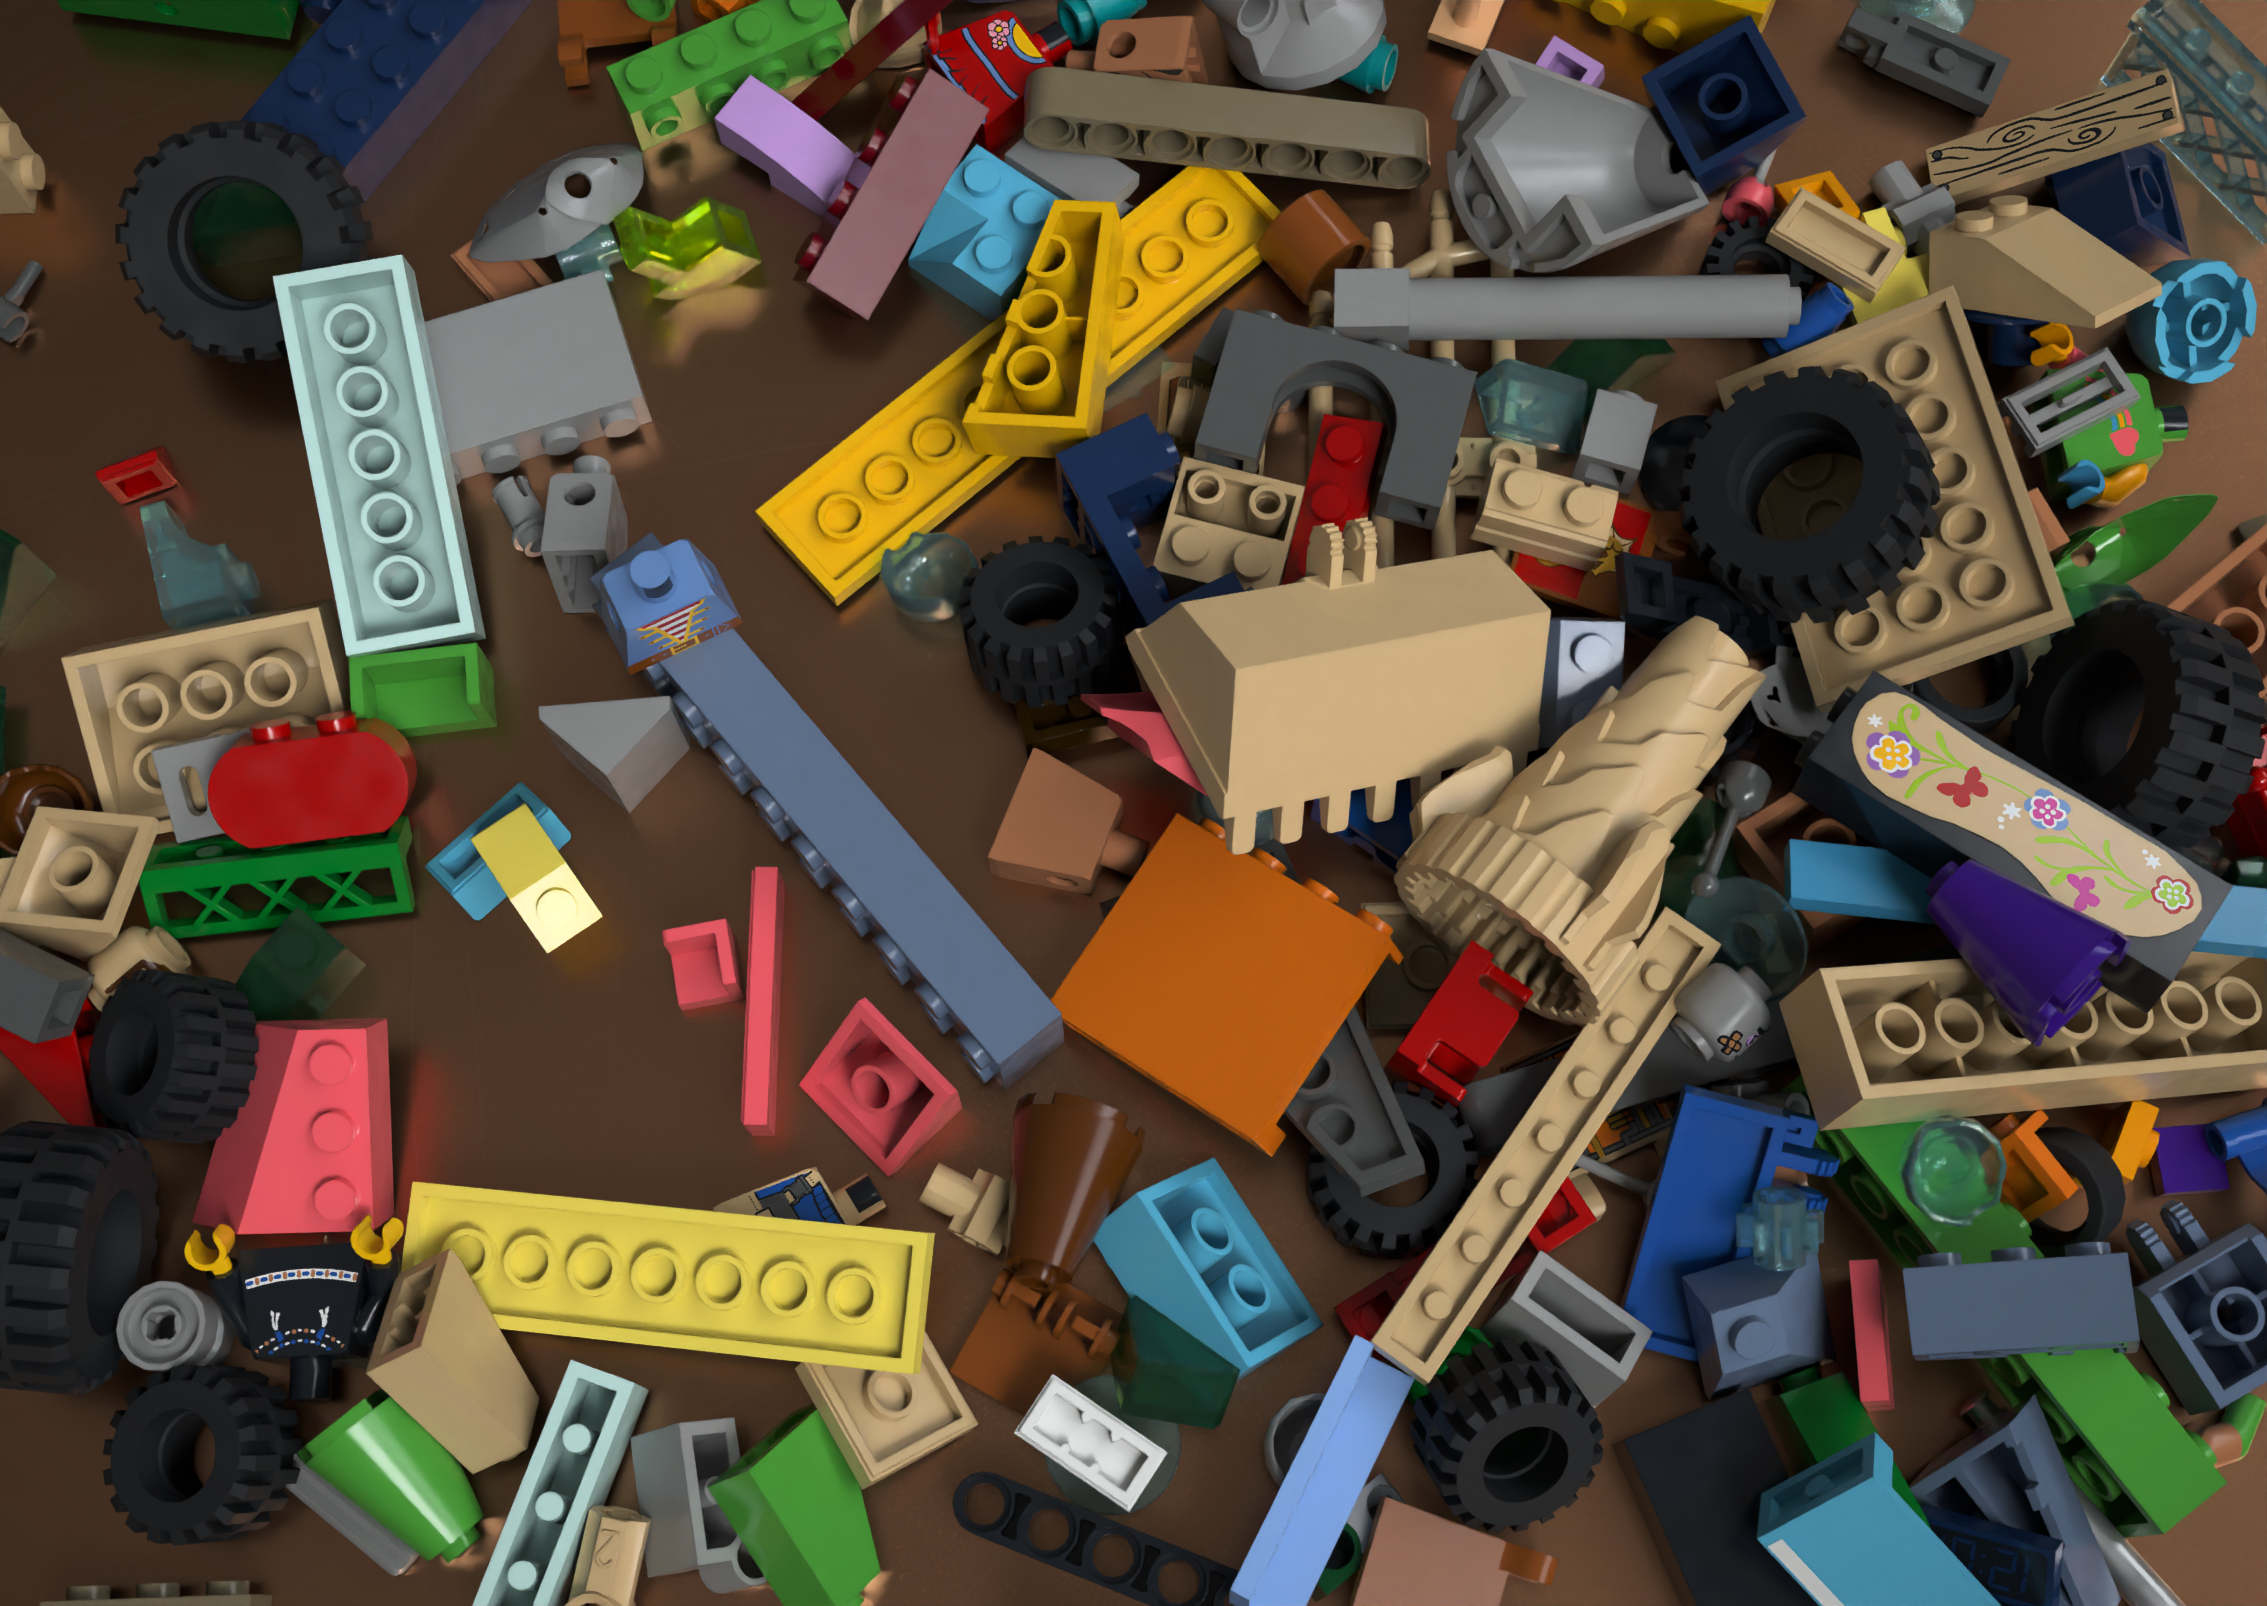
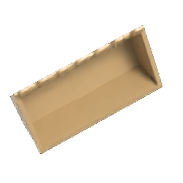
M1366 517L1346 521L1343 532H1340L1339 526H1335L1334 523L1313 526L1311 535L1308 538L1310 545H1308L1306 575L1295 583L1181 602L1149 626L1133 630L1125 636L1131 655L1218 816L1224 819L1227 850L1234 855L1248 853L1254 848L1256 814L1259 811L1272 809L1274 837L1280 843L1287 844L1298 841L1302 836L1304 801L1319 798L1321 827L1328 833H1335L1345 830L1348 826L1351 791L1365 788L1367 817L1375 823L1387 821L1394 815L1396 784L1398 780L1410 778L1412 807L1415 808L1420 798L1440 783L1441 771L1454 768L1455 773L1471 761L1490 754L1496 745L1506 748L1512 754L1514 779L1526 768L1528 752L1538 750L1540 724L1538 722L1551 616L1550 608L1493 550L1378 569L1376 565V543H1378L1376 536L1378 534L1375 532L1376 527H1373L1372 521H1368Z

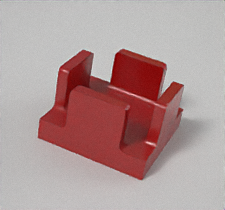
M1471 940L1383 1070L1400 1082L1409 1081L1420 1089L1423 1086L1436 1092L1433 1098L1443 1105L1448 1101L1456 1108L1468 1092L1461 1085H1468L1478 1070L1488 1065L1518 1020V1012L1527 1004L1534 992L1491 962L1494 954Z

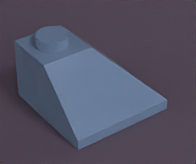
M1811 1238L1682 1277L1704 1390L1710 1400L1796 1374L1814 1366L1818 1367L1837 1361L1816 1245Z

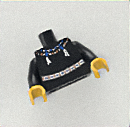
M366 1215L352 1231L351 1243L239 1250L238 1260L228 1256L235 1243V1232L230 1226L219 1224L213 1232V1239L218 1247L217 1250L207 1248L201 1241V1234L194 1230L186 1242L184 1253L186 1260L191 1266L201 1271H207L206 1279L220 1310L242 1346L251 1351L254 1359L274 1364L290 1363L289 1401L331 1400L332 1360L367 1358L371 1344L376 1341L394 1281L399 1273H401L399 1255L392 1249L402 1237L404 1231L403 1223L399 1219L394 1217L389 1219L383 1226L382 1238L373 1232L371 1227L372 1218L370 1215Z

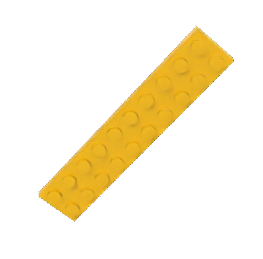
M1188 166L1121 219L1125 235V245L1106 388L1264 261L1258 253L1259 242L1266 229L1281 211L1241 172ZM1008 310L755 510L758 521L836 606L851 596L1022 457L976 454L962 424L969 404L975 403L983 384L982 373L991 353H996L1006 329L1005 318Z

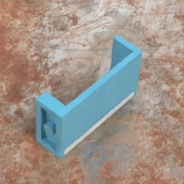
M1876 1432L1761 1494L1757 1540L1819 1606H2001L1892 1488L1893 1451Z

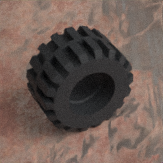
M1042 536L1028 537L1029 543L1017 545L1016 541L1013 540L1002 545L1003 552L995 554L990 551L980 559L982 569L971 568L965 577L967 587L960 589L958 600L961 610H959L971 668L976 677L981 676L982 684L988 691L994 693L1001 690L1002 699L1007 702L1016 704L1022 698L1027 700L1028 707L1042 708L1043 701L1054 700L1055 706L1068 704V696L1077 694L1081 697V694L1092 693V683L1094 681L1103 684L1111 676L1110 665L1118 664L1120 660L1123 630L1114 575L1109 574L1108 564L1101 556L1093 558L1091 548L1081 543L1074 548L1070 547L1069 539L1055 536L1052 542H1043ZM1040 616H1059L1063 618L1056 623L1042 627L1021 626L1022 623Z
M142 969L134 972L131 979L125 978L117 985L114 996L108 997L103 1006L100 1020L96 1022L88 1062H90V1073L88 1075L89 1090H93L92 1103L96 1113L102 1114V1123L106 1128L127 1131L137 1139L204 1143L205 1140L213 1141L220 1137L223 1128H230L237 1120L239 1107L245 1106L250 1095L248 1088L250 1081L255 1079L257 1066H254L255 1053L259 1052V1037H255L254 1031L257 1024L254 1011H248L249 1000L243 991H237L236 984L219 978L156 969Z
M1393 1081L1391 1088L1429 1171L1428 1188L1417 1202L1405 1207H1389L1373 1201L1368 1196L1360 1197L1313 1144H1311L1306 1162L1305 1176H1308L1309 1180L1307 1194L1310 1204L1315 1203L1319 1211L1317 1215L1319 1222L1324 1229L1330 1226L1338 1234L1335 1240L1347 1248L1351 1243L1362 1249L1361 1255L1375 1258L1378 1253L1387 1254L1389 1260L1403 1259L1408 1253L1416 1252L1418 1255L1432 1247L1439 1240L1478 1182L1477 1179H1474L1475 1170L1479 1167L1478 1151H1471L1469 1144L1474 1136L1468 1124L1460 1127L1455 1120L1458 1110L1448 1101L1443 1107L1433 1101L1432 1098L1436 1092L1423 1086L1419 1093L1407 1090L1408 1082Z
M1513 1338L1499 1339L1496 1346L1489 1348L1486 1342L1472 1346V1353L1461 1359L1457 1354L1448 1360L1446 1364L1449 1368L1442 1375L1435 1373L1431 1381L1426 1385L1429 1393L1418 1396L1413 1410L1418 1418L1410 1422V1434L1415 1441L1413 1447L1418 1458L1448 1508L1455 1516L1459 1515L1463 1523L1474 1529L1482 1524L1485 1530L1491 1533H1501L1506 1526H1510L1513 1532L1527 1530L1529 1524L1533 1521L1540 1520L1541 1524L1555 1518L1554 1511L1563 1505L1569 1508L1578 1499L1575 1493L1579 1488L1590 1485L1595 1476L1591 1466L1600 1463L1604 1449L1599 1444V1441L1604 1438L1603 1427L1597 1419L1598 1414L1559 1359L1551 1351L1543 1352L1539 1344L1528 1340L1518 1346Z
M177 1366L172 1367L171 1371H158L147 1377V1387H134L125 1397L129 1406L128 1409L115 1411L110 1425L116 1429L113 1439H105L103 1455H111V1468L103 1470L105 1485H114L116 1494L110 1499V1502L116 1513L129 1512L125 1525L134 1533L147 1532L148 1541L157 1544L172 1543L173 1546L237 1540L247 1537L248 1531L260 1530L270 1523L271 1518L268 1511L282 1510L290 1498L284 1491L286 1484L297 1483L300 1468L293 1466L294 1454L303 1449V1439L294 1438L292 1428L300 1424L295 1410H284L282 1407L288 1396L280 1386H267L269 1377L258 1371H246L245 1367ZM206 1422L214 1438L215 1461L210 1477L202 1487L194 1473L192 1448L197 1432L203 1423Z

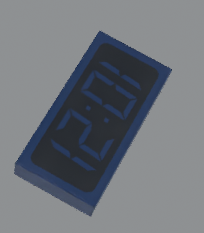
M1927 1504L1921 1505L1931 1530L1997 1601L2014 1606H2059L2063 1540Z

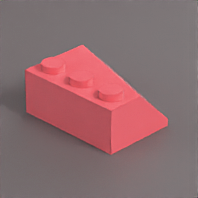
M387 1018L256 1021L257 1024L254 1031L255 1037H259V1052L255 1053L254 1066H257L255 1079L250 1081L248 1088L250 1095L245 1106L239 1107L237 1120L230 1128H223L221 1136L216 1138L192 1223L215 1229L219 1224H225L230 1226L235 1234L351 1232L366 1215H370L372 1218L371 1227L374 1231L395 1215Z

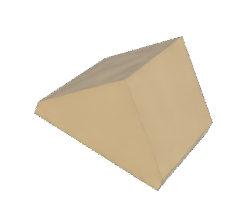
M37 806L0 896V928L88 962L96 953L101 952L117 939L161 823L155 817Z

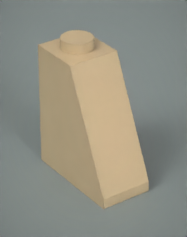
M449 1248L399 1273L392 1287L366 1374L472 1474L500 1461H509L528 1448L539 1397L461 1260Z

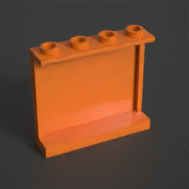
M1177 813L1050 1000L1062 1013L1063 1023L1067 1027L1272 1157L1286 1137V1134L1276 1123L1385 958L1399 965L1404 956L1390 938L1394 930L1376 915L1361 908L1355 916L1336 906L1340 899L1327 887L1308 877L1300 885L1283 875L1287 868L1279 860L1257 847H1254L1250 854H1232L1226 848L1225 829L1205 817L1197 825Z

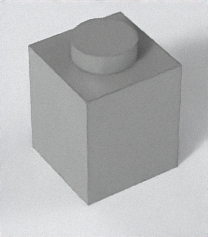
M1597 389L1587 416L1571 478L1630 495L1641 470L1658 405L1643 401L1639 395L1630 391L1613 390L1609 392Z

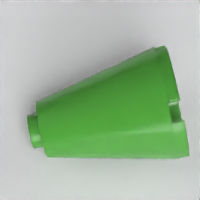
M382 1388L359 1402L296 1453L304 1465L427 1562L440 1553L445 1561L449 1563L482 1536L474 1525L484 1517V1513L461 1463Z

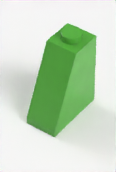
M812 1403L791 1412L707 1488L783 1606H860L864 1601L860 1592L881 1570L860 1485L816 1406Z

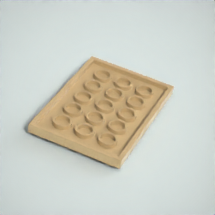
M1953 285L1716 381L1723 408L1726 411L1735 403L1731 397L1732 394L1746 385L1751 391L1765 385L1764 376L1782 370L1788 378L1798 377V369L1809 366H1821L1828 378H1831L1833 371L1839 368L1857 373L1863 384L1870 381L1876 382L1889 392L1894 403L1902 405L1928 448L1935 464L1932 470L1940 484V501L1936 505H1932V508L1938 516V522L1933 537L1929 539L1921 537L1919 540L1925 555L1916 569L1911 570L1904 566L1896 575L1902 585L1887 597L1881 590L1869 596L1866 600L1870 608L1857 614L1851 615L1847 608L1844 607L1834 610V621L1814 624L1809 616L1802 612L1801 618L1797 623H1790L1816 707L1822 714L1831 711L1847 686L1858 692L1873 671L1878 672L1899 686H1904L2075 625L1963 307ZM1820 453L1799 459L1784 468L1765 489L1758 506L1757 517L1763 536L1778 540L1801 539L1817 534L1834 524L1849 509L1859 491L1863 474L1862 462L1855 457L1845 454Z

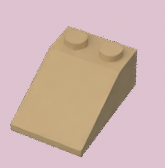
M2005 195L1990 199L1989 206L1980 210L1960 212L1955 215V221L1930 231L1929 295L1953 285L1963 309L2096 329L2162 295V282L2055 209L2028 205V199L2023 196Z

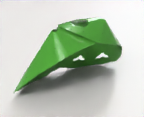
M2187 494L2164 498L2127 513L2102 527L2088 526L2068 536L2070 542L2052 562L2071 615L2084 610L2105 597L2106 592L2134 579L2166 558L2206 518L2219 497L2214 494ZM2121 528L2126 529V534L2123 536L2119 533ZM2085 541H2088L2094 547V558L2086 567L2076 566L2070 558L2071 553Z

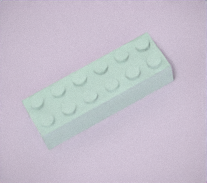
M401 254L272 276L346 656L353 658L364 655L442 647L486 639L415 271Z

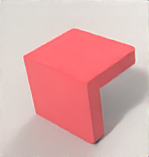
M726 918L662 931L663 945L671 955L677 1000L682 1011L746 999L737 938Z

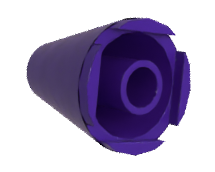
M1974 859L1966 861L1961 866H1958L1954 861H1950L1933 877L1925 890V893L1932 897L1926 909L1927 913L2023 1037L2036 1047L2041 1045L2044 1035L2051 1038L2058 1033L2100 989L2103 984L2099 979L2103 973L2098 967L2105 960L2114 967H2117L2131 946V940L2119 930Z

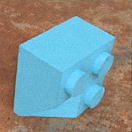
M976 144L955 169L927 217L908 259V264L911 268L993 322L1010 308L1013 299H1018L1028 276L1026 267L1054 200L1061 199Z

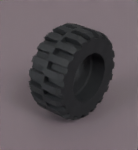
M247 120L208 122L192 126L191 130L186 133L171 135L158 144L160 151L155 156L144 157L133 172L138 177V180L134 187L124 188L118 205L122 209L127 210L125 223L115 224V244H126L129 261L119 262L124 280L135 279L141 291V294L136 296L134 300L144 314L155 312L163 320L159 329L174 341L181 338L188 340L192 343L191 351L206 357L223 355L227 357L228 362L249 363L254 360L264 359L265 361H270L288 356L276 295L262 300L235 298L216 286L202 269L193 244V224L197 210L207 194L227 183L238 181L251 182L271 189L285 201L298 222L303 245L302 261L298 271L301 272L373 259V257L367 256V241L373 239L371 221L364 222L359 205L364 204L365 201L358 186L350 187L342 175L346 169L334 156H326L317 149V142L303 134H294L286 131L284 126Z
M1821 366L1801 367L1798 369V377L1788 378L1783 370L1764 376V386L1751 391L1746 385L1731 395L1735 403L1726 411L1721 412L1716 408L1704 421L1705 426L1709 430L1703 439L1693 438L1685 456L1693 466L1692 469H1683L1680 473L1678 492L1685 499V502L1681 503L1678 510L1681 524L1690 535L1688 542L1698 558L1731 596L1736 595L1745 607L1760 615L1769 610L1778 621L1797 623L1801 618V613L1805 612L1815 624L1834 621V610L1844 607L1847 608L1851 615L1857 614L1870 608L1866 600L1869 596L1881 590L1887 597L1902 585L1896 575L1904 566L1915 570L1925 555L1919 540L1921 537L1928 539L1933 537L1938 522V516L1932 508V505H1936L1940 501V484L1932 470L1935 466L1934 461L1902 405L1894 403L1889 392L1876 382L1870 381L1863 384L1857 373L1840 368L1834 370L1831 378H1828ZM1820 453L1845 454L1855 457L1862 462L1863 474L1859 491L1849 509L1834 524L1817 534L1795 540L1772 539L1758 533L1756 517L1761 497L1770 482L1784 468L1799 459Z
M2122 599L2100 606V609L2094 608L2074 619L2075 626L2073 628L2068 627L2060 630L2050 641L2053 646L2047 654L2039 655L2030 669L2034 675L2028 687L2021 688L2016 704L2021 706L2018 719L2012 720L2009 738L2015 742V752L2013 754L2177 853L2183 852V847L2189 849L2211 836L2209 828L2212 825L2219 826L2226 822L2235 811L2232 803L2238 794L2247 793L2254 779L2249 773L2254 759L2262 758L2265 740L2260 737L2261 724L2267 723V703L2265 699L2259 697V692L2265 689L2257 665L2251 664L2253 658L2241 640L2232 637L2228 630L2216 624L2142 599L2135 601ZM2144 708L2138 733L2126 753L2132 727Z
M30 1120L28 1122H21L0 1133V1388L83 1395L104 1385V1381L112 1378L117 1372L118 1361L126 1358L119 1348L116 1333L118 1317L128 1298L140 1288L152 1282L153 1276L150 1273L153 1258L156 1257L158 1239L155 1238L156 1223L159 1221V1203L155 1199L158 1184L156 1174L151 1171L152 1158L149 1152L144 1149V1145L127 1131Z

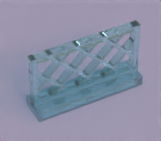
M2151 0L2134 12L2126 26L2131 32L2104 73L2101 81L2110 88L2132 80L2125 73L2127 69L2140 71V75L2143 77L2168 68L2173 77L2179 111L2183 119L2185 131L2159 140L2265 245L2267 243V215L2255 204L2253 195L2264 197L2267 206V67L2199 0ZM2202 116L2213 118L2217 136L2206 134ZM2211 153L2223 155L2227 173L2223 172L2214 163ZM2244 159L2255 160L2260 179L2248 177Z

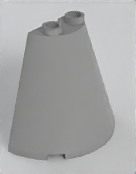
M1490 48L1482 50L1467 72L1451 114V119L1459 121L1455 151H1447L1448 181L1456 212L1466 232L1477 247L1498 264L1509 269H1520L1534 273L1559 271L1694 215L1710 204L1690 170H1683L1677 174L1671 169L1669 164L1672 156L1671 147L1675 142L1655 109Z

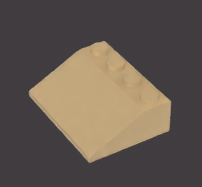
M333 598L82 647L61 658L103 812L155 817L161 823L157 834L174 830L151 753L154 748L215 734L227 735L235 733L239 729L248 728L252 724L274 719H288L291 728L316 725L315 718L332 712L351 711L349 664ZM187 766L184 768V775L193 806L198 811H206L207 803L198 772L193 767Z

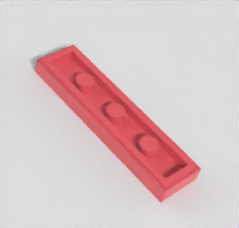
M755 867L751 878L741 1123L752 1136H775L785 882L778 867Z

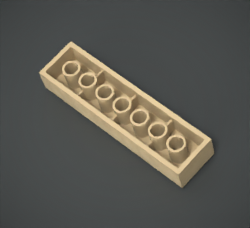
M2192 951L2171 985L2148 1013L2101 986L2094 996L2058 1033L2051 1038L2044 1035L2042 1043L2038 1047L2023 1037L1963 958L1819 968L1779 1002L1820 1131L2267 1088V959Z

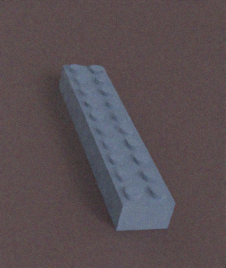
M651 532L589 578L600 599L592 607L602 621L600 578L605 573L631 562L641 552L655 551L662 548L663 545ZM605 626V627H604V630H605V632L608 634V636L610 637V639L612 640V637H611V635H610V633H609L607 627ZM733 628L643 669L642 675L659 697H671L675 708L682 715L681 720L685 728L703 749L710 745L711 750L721 762L719 765L720 769L741 795H744L752 789L750 796L760 808L758 814L772 833L781 842L789 836L793 838L790 843L800 856L798 862L820 889H823L829 883L834 887L831 892L840 904L838 909L856 933L863 937L869 931L872 932L875 936L872 941L881 952L878 957L891 975L901 985H904L910 979L917 986L914 991L922 1001L919 1003V1006L933 1025L942 1034L950 1028L959 1036L956 1041L963 1050L960 1053L961 1057L984 1084L993 1077L1005 1091L1065 1042L1062 1013Z

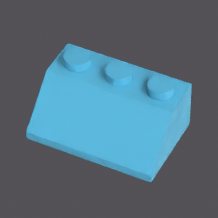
M1214 1157L1134 1194L1105 1218L1093 1240L1102 1253L1105 1262L1112 1269L1139 1311L1142 1320L1149 1327L1174 1366L1180 1380L1186 1385L1198 1405L1236 1384L1324 1325Z

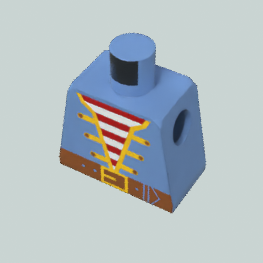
M679 539L655 551L641 552L631 562L605 573L600 578L602 619L629 675L743 623L715 565L689 539Z

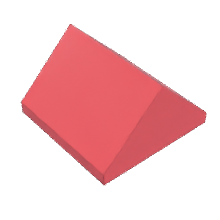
M866 997L857 1001L799 1084L887 1177L896 1173L963 1108L958 1091Z

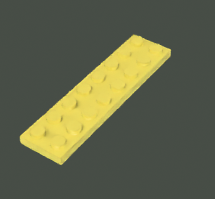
M412 1182L401 1272L450 1248L461 1260L500 1329L919 1374L921 1370L935 1233Z

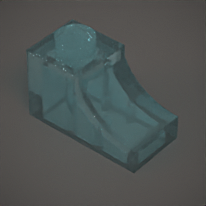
M164 500L139 507L162 617L172 629L255 613L252 599L260 597V587L254 568L249 561L242 563L226 543L210 546L191 539L186 532L184 523Z

